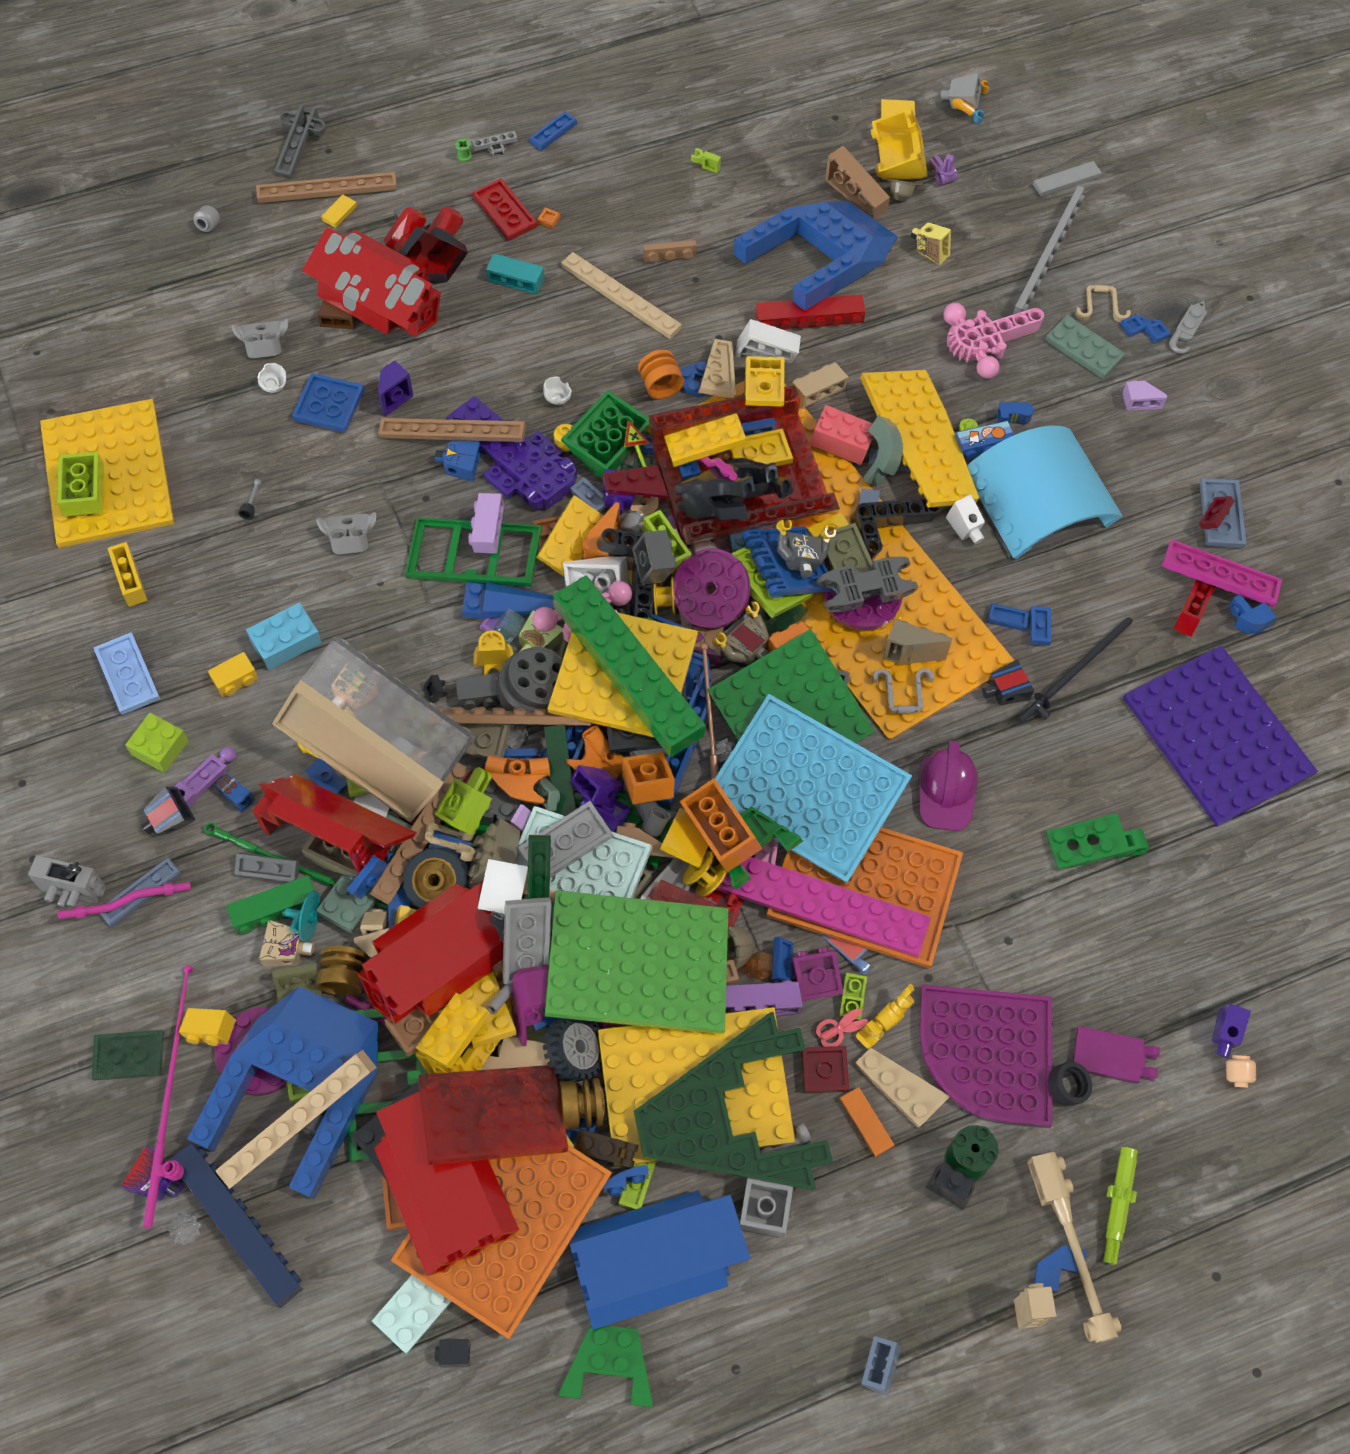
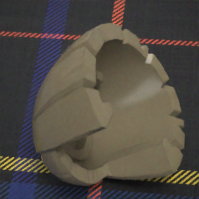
M728 927L727 961L733 960L737 970L751 958L754 949L753 940L746 929Z

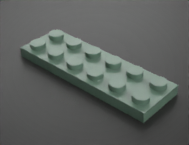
M389 813L386 818L404 827L412 828L411 825ZM402 842L392 845L388 853H396ZM343 874L316 911L317 915L353 934L361 924L364 913L369 912L378 899L370 894L375 886L370 888L363 899L352 895L347 888L356 877Z

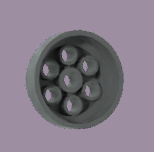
M530 647L508 658L503 664L496 682L497 696L506 711H513L516 708H524L526 711L546 709V712H548V706L563 657L547 648Z

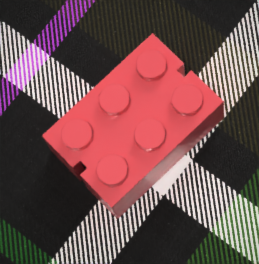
M825 405L809 445L862 465L873 435L868 431L873 423Z

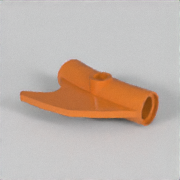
M597 725L592 726L582 734L585 743L584 757L581 760L567 759L566 763L575 771L578 765L605 769L617 779L622 770L623 758L625 757L621 753L610 754L607 738Z
M493 755L488 756L485 771L491 773L492 780L509 797L530 803H545L544 798L539 796L533 788L541 779L550 776L548 757L516 759Z

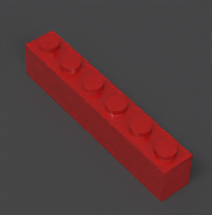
M860 294L827 297L805 311L795 304L793 300L756 303L755 318L756 321L782 330L803 329L808 327L864 323L866 310L863 295Z

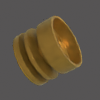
M328 946L323 948L321 952L322 959H320V966L323 969L318 971L316 988L325 993L347 996L348 994L354 996L362 993L363 985L358 973L363 970L362 964L366 962L367 954L362 950L348 946Z
M599 1078L592 1079V1089H589L588 1080L584 1079L582 1090L577 1089L575 1080L560 1081L563 1129H579L580 1118H585L587 1127L591 1128V1117H595L597 1127L603 1126L605 1103Z

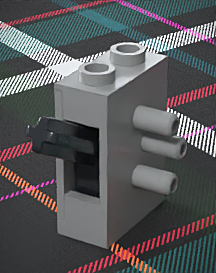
M36 855L28 873V876L41 891L47 892L44 898L45 901L53 902L55 894L60 895L57 903L60 907H65L67 904V906L73 908L78 899L98 903L99 898L103 896L105 891V884L95 870L80 866V863L76 861L72 864Z

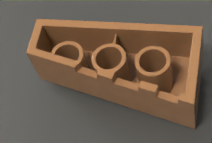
M844 146L828 155L825 177L827 183L874 219L888 210L890 197Z

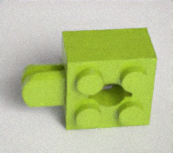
M477 767L467 783L454 777L435 815L451 826L472 836L479 827L480 820L488 810L492 800L491 797L484 794L492 778L491 773Z

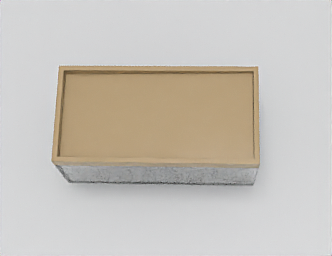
M338 636L333 638L295 686L272 723L409 822L417 816L438 792L475 738L467 728L456 723L451 716L438 710L433 703L427 702L416 691L409 689L398 678L391 676L383 667L373 663L364 653L357 651L346 640L340 639Z

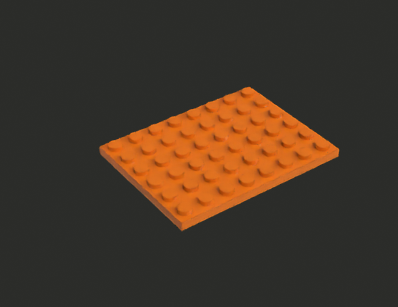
M881 828L848 884L793 851H789L786 854L783 868L930 916L931 919L918 958L771 908L768 909L766 917L931 969L963 852Z
M495 1099L476 1128V1133L515 1218L519 1231L507 1241L488 1245L477 1256L458 1260L445 1272L426 1276L409 1233L390 1261L510 1340L604 1185L612 1175V1172L503 1102Z

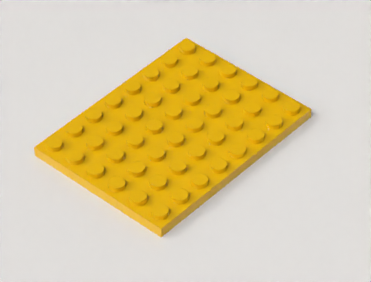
M153 399L40 421L55 538L58 548L174 524ZM98 452L104 464L103 513L64 516L57 504L59 455Z
M775 1007L726 1013L724 1034L637 1025L598 1030L610 1134L612 1138L639 1145L638 1151L634 1154V1164L657 1162V1160L643 1158L634 1110L770 1012H774L776 1020ZM782 1056L740 1065L745 1087L723 1092L733 1137L756 1132L759 1148L795 1143ZM622 1148L620 1157L624 1158L626 1149ZM614 1163V1167L623 1166V1165Z

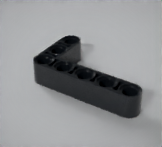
M926 498L860 503L850 515L851 524L856 523L871 560H874L883 548L877 526L931 522L941 511L942 506L927 507L928 501Z
M607 528L597 539L598 549L602 552L633 558L632 597L630 599L629 615L651 620L654 583L645 584L646 586L641 585L632 550L642 534ZM638 599L643 600L645 604L640 603Z

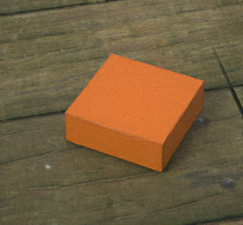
M544 208L537 218V222L542 226L553 229L561 216L556 211Z

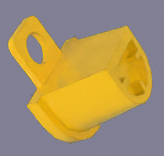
M490 630L483 633L479 638L478 646L474 652V667L484 666V675H488L493 669L500 672L506 660L514 655L512 647L505 641L501 633Z

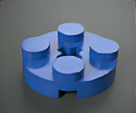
M706 362L693 363L681 369L684 377V385L681 389L686 394H695V397L708 395L698 393L707 365ZM700 378L701 382H698L697 380L694 381V379Z

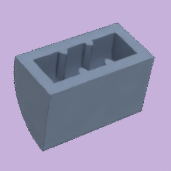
M874 1336L861 1383L863 1386L889 1396L901 1351L897 1342Z

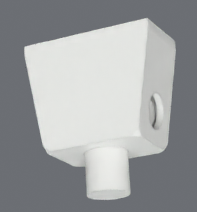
M969 495L956 501L947 514L946 519L962 540L970 537L974 544L984 540V536L980 529L985 522L973 497Z

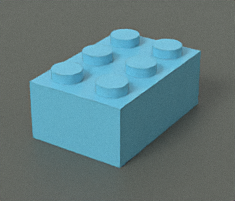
M300 602L246 629L252 645L268 671L322 644L317 629Z

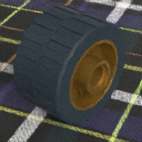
M429 848L417 853L404 870L403 887L407 898L415 907L421 908L456 883L464 888L467 887L469 890L472 889L467 886L469 879L468 871L471 868L468 862L461 860V855L442 848Z

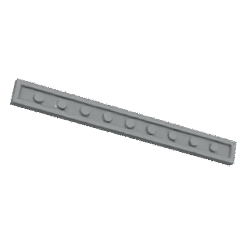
M1077 186L1015 306L1013 315L1026 311L1029 307L1027 303L1032 302L1035 295L1033 291L1035 289L1038 290L1042 281L1040 278H1044L1048 270L1046 266L1051 265L1054 258L1053 253H1057L1061 243L1059 241H1063L1067 233L1065 229L1070 228L1073 221L1071 218L1076 217L1079 209L1077 206H1081L1085 198L1082 195L1084 187Z

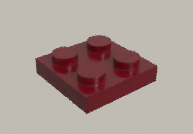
M846 1046L805 1047L806 1050L802 1051L804 1093L849 1092Z

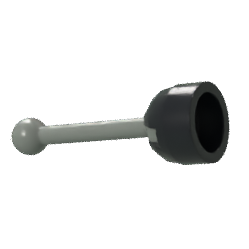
M260 479L254 480V488L249 502L242 504L238 514L243 519L251 520L254 517L255 508L252 502L258 486L261 485Z

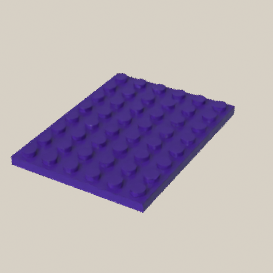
M1222 645L1123 696L1125 702L1216 827L1314 776L1318 772Z

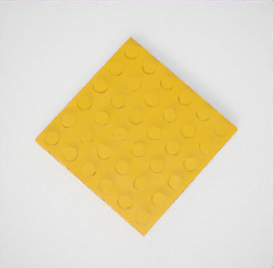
M617 613L682 694L698 631ZM572 632L548 706V713L654 737Z

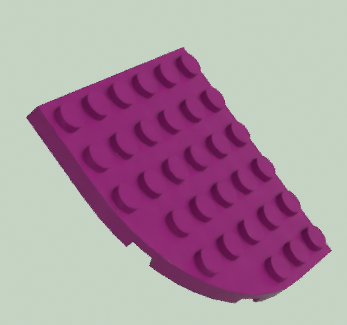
M922 984L920 990L919 1021L921 1051L926 1066L940 1089L949 1095L950 1099L961 1108L980 1118L1004 1124L1051 1128L1052 1095L1048 1087V1076L1052 1070V997Z

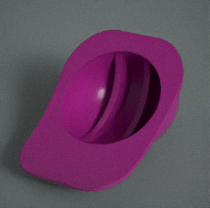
M949 741L947 749L934 752L925 757L920 764L919 811L923 822L930 828L960 831L971 821L976 797L978 772L972 759L965 752L959 751L960 742Z

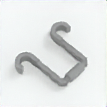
M925 668L917 672L915 677L917 707H914V705L894 706L892 679L889 671L878 669L875 671L872 681L876 683L879 676L886 678L888 709L892 713L912 714L914 712L919 713L923 709L920 677L927 676L929 682L933 683L934 674L931 670Z

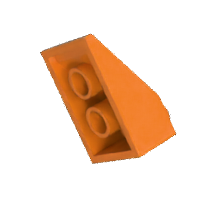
M616 502L589 531L588 539H584L583 560L607 556L613 557V554L599 550L596 542L605 529L619 530L620 503Z

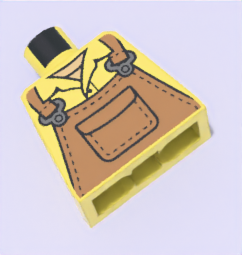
M926 223L921 229L914 228L912 230L911 238L917 240V250L919 253L938 265H941L950 256L951 229Z

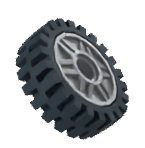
M559 1018L546 1029L545 1033L548 1035L544 1036L543 1041L547 1042V1044L543 1045V1050H547V1053L544 1054L545 1059H550L547 1065L549 1068L554 1067L552 1072L554 1075L559 1074V1079L580 1082L596 1076L597 1072L603 1068L601 1066L602 1059L598 1034L600 1028L598 1025L593 1026L594 1021Z

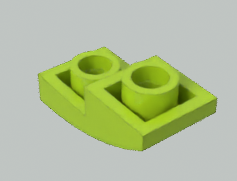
M851 973L845 974L839 1016L844 1017L855 1009H862L863 1011L867 976ZM862 1013L856 1018L857 1020H861Z

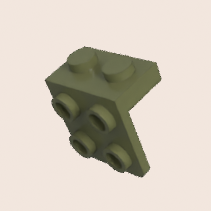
M305 964L272 971L277 990V1001L282 1000L297 987H302L322 997V991L316 988L319 971L317 964Z

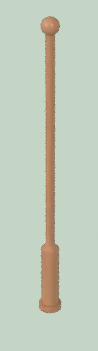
M702 643L700 649L703 653L711 747L709 760L712 780L718 775L719 769L718 757L715 755L711 699L707 691L709 689L706 652L708 645Z

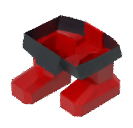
M449 206L444 207L429 228L425 230L423 229L426 223L424 214L413 207L405 208L384 238V245L424 266V279L428 281H449L468 254L466 245L454 238L464 223L462 215L459 211Z

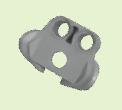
M288 319L241 326L232 325V330L235 336L245 343L249 358L276 356L282 352L279 338L287 330Z
M376 512L317 518L316 521L319 529L330 538L333 553L363 552L369 547L367 533L368 530L371 531L376 522ZM345 521H352L350 524H343Z

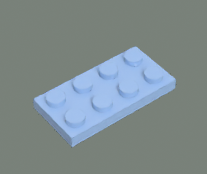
M132 632L94 647L96 656L122 715L160 700Z

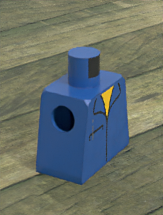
M451 441L448 444L447 451L436 450L435 461L444 463L446 474L474 482L481 455L480 442Z

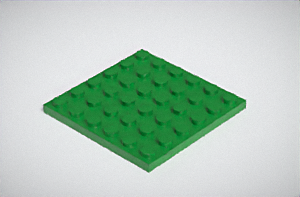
M812 629L707 689L712 701L737 741L742 737L768 694L856 744L875 733L872 725Z

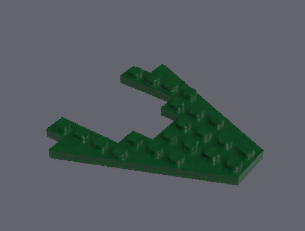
M770 1012L634 1110L643 1158L810 1191L816 1190L811 1168L833 1163L828 1140L761 1154L756 1132L733 1137L723 1092L745 1087L740 1065L805 1051L801 1029L795 1028L778 1032L774 1012Z

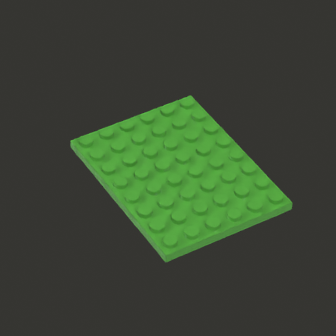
M556 890L545 1017L724 1034L728 908Z

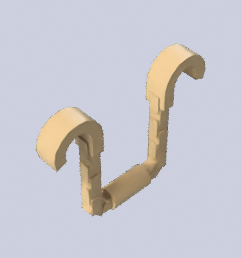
M1090 285L1086 288L1087 313H1082L1080 308L1077 307L1075 316L1082 321H1086L1091 317L1093 311L1091 291L1112 293L1113 317L1117 322L1121 323L1122 320L1129 318L1131 311L1127 310L1125 315L1119 314L1117 289L1113 286Z
M432 822L427 824L425 839L429 843L448 847L462 853L460 859L463 861H471L473 859L475 849L471 846L433 837L434 830L457 836L458 839L471 841L475 836L476 830L471 836L461 830L451 829Z

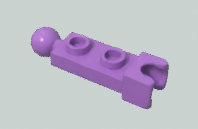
M224 747L220 751L219 758L213 754L210 755L182 782L179 781L174 786L178 787L189 808L204 791L228 770L224 763L232 762L236 758V751L232 747Z

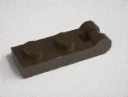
M579 1129L574 1149L584 1155L633 1168L635 1163L633 1161L634 1154L638 1151L639 1145ZM622 1148L626 1149L624 1158L620 1157Z

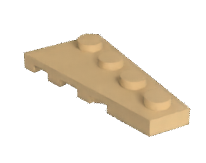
M719 339L714 340L698 393L734 399L736 389L732 342Z
M872 1048L855 1062V1066L918 1129L950 1098L946 1093Z

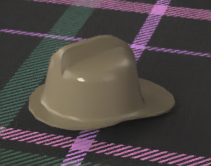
M888 180L890 182V193L898 201H905L907 198H910L916 185H923V183Z

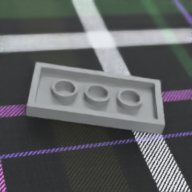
M591 801L538 834L551 835L550 878L614 837ZM527 841L518 848L528 862Z
M550 898L505 901L504 984H512V977L519 969L549 965Z

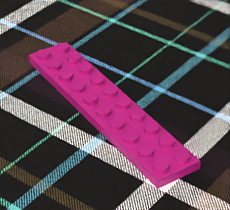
M753 857L741 863L750 876V881L735 890L731 884L730 874L727 872L723 881L715 889L726 894L734 893L738 898L916 958L920 955L931 919L930 916Z

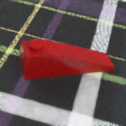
M1195 580L1174 625V630L1192 637L1214 590V585Z

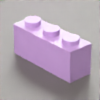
M479 493L478 500L474 502L475 517H472L471 520L473 531L469 534V545H472L474 553H497L504 511L502 494Z

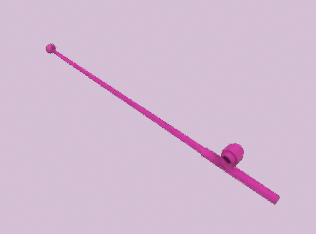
M186 965L183 969L185 977L143 1228L147 1229L153 1226L160 1178L176 1181L184 1174L183 1166L176 1160L167 1161L164 1165H162L188 974L193 971L191 965Z

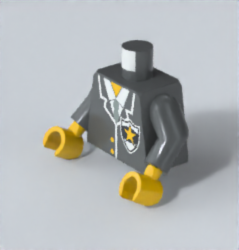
M784 520L779 521L776 525L778 531H780V535H778V553L785 560L789 569L800 571L801 576L804 578L810 577L817 566H821L824 562L830 543H828L829 539L836 534L835 528L831 530L830 535L827 534L828 526L821 531L823 541H821V537L786 532L791 529L792 522L787 520L784 527Z

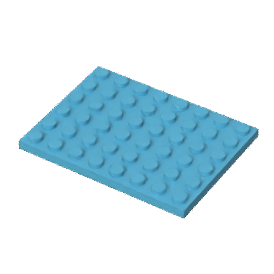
M768 694L715 779L739 814L752 806L772 818L776 823L788 828L789 831L798 834L803 842L791 851L848 884L911 780L912 775ZM774 838V839H773L774 841H776V842H778L779 844H781V843L778 841L777 838Z

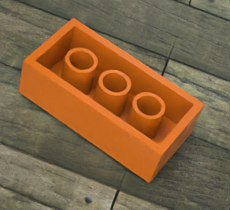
M715 778L680 801L726 872H729L763 849Z

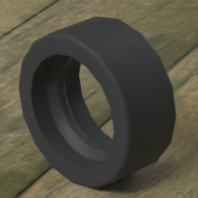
M1074 1061L1065 1062L1051 1070L1048 1076V1087L1051 1095L1059 1104L1066 1107L1075 1106L1089 1099L1092 1093V1080L1087 1069L1081 1064ZM1065 1071L1069 1072L1077 1082L1078 1090L1075 1097L1071 1096L1064 1088L1062 1079Z

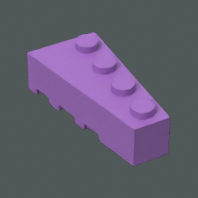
M787 980L780 983L726 986L725 1014L775 1007L776 1017L801 1014L803 1005L798 982Z

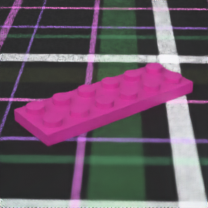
M1172 539L1169 542L1161 566L1170 571L1186 575L1189 578L1217 586L1225 591L1239 594L1244 598H1250L1260 603L1265 602L1266 605L1275 607L1282 583L1281 578Z

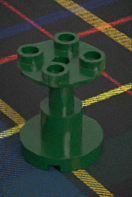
M978 1125L967 1126L955 1135L954 1140L947 1147L944 1161L946 1164L951 1165L977 1181L985 1175L997 1160L999 1152L998 1142L987 1127Z

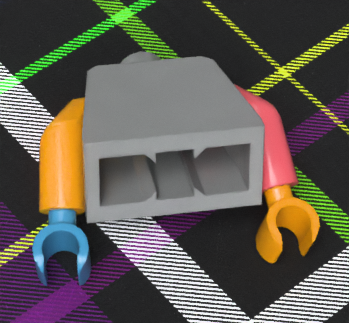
M978 73L953 79L950 89L941 91V100H949L951 108L961 110L970 116L973 115L974 123L980 124L984 112L982 110L975 111V109H978L980 93L987 94L989 83L986 80L981 82Z

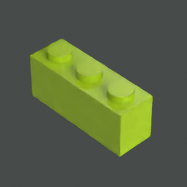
M658 510L643 518L642 531L667 530L668 537L671 538L672 554L676 558V567L671 572L675 574L682 562L691 557V553L661 510Z

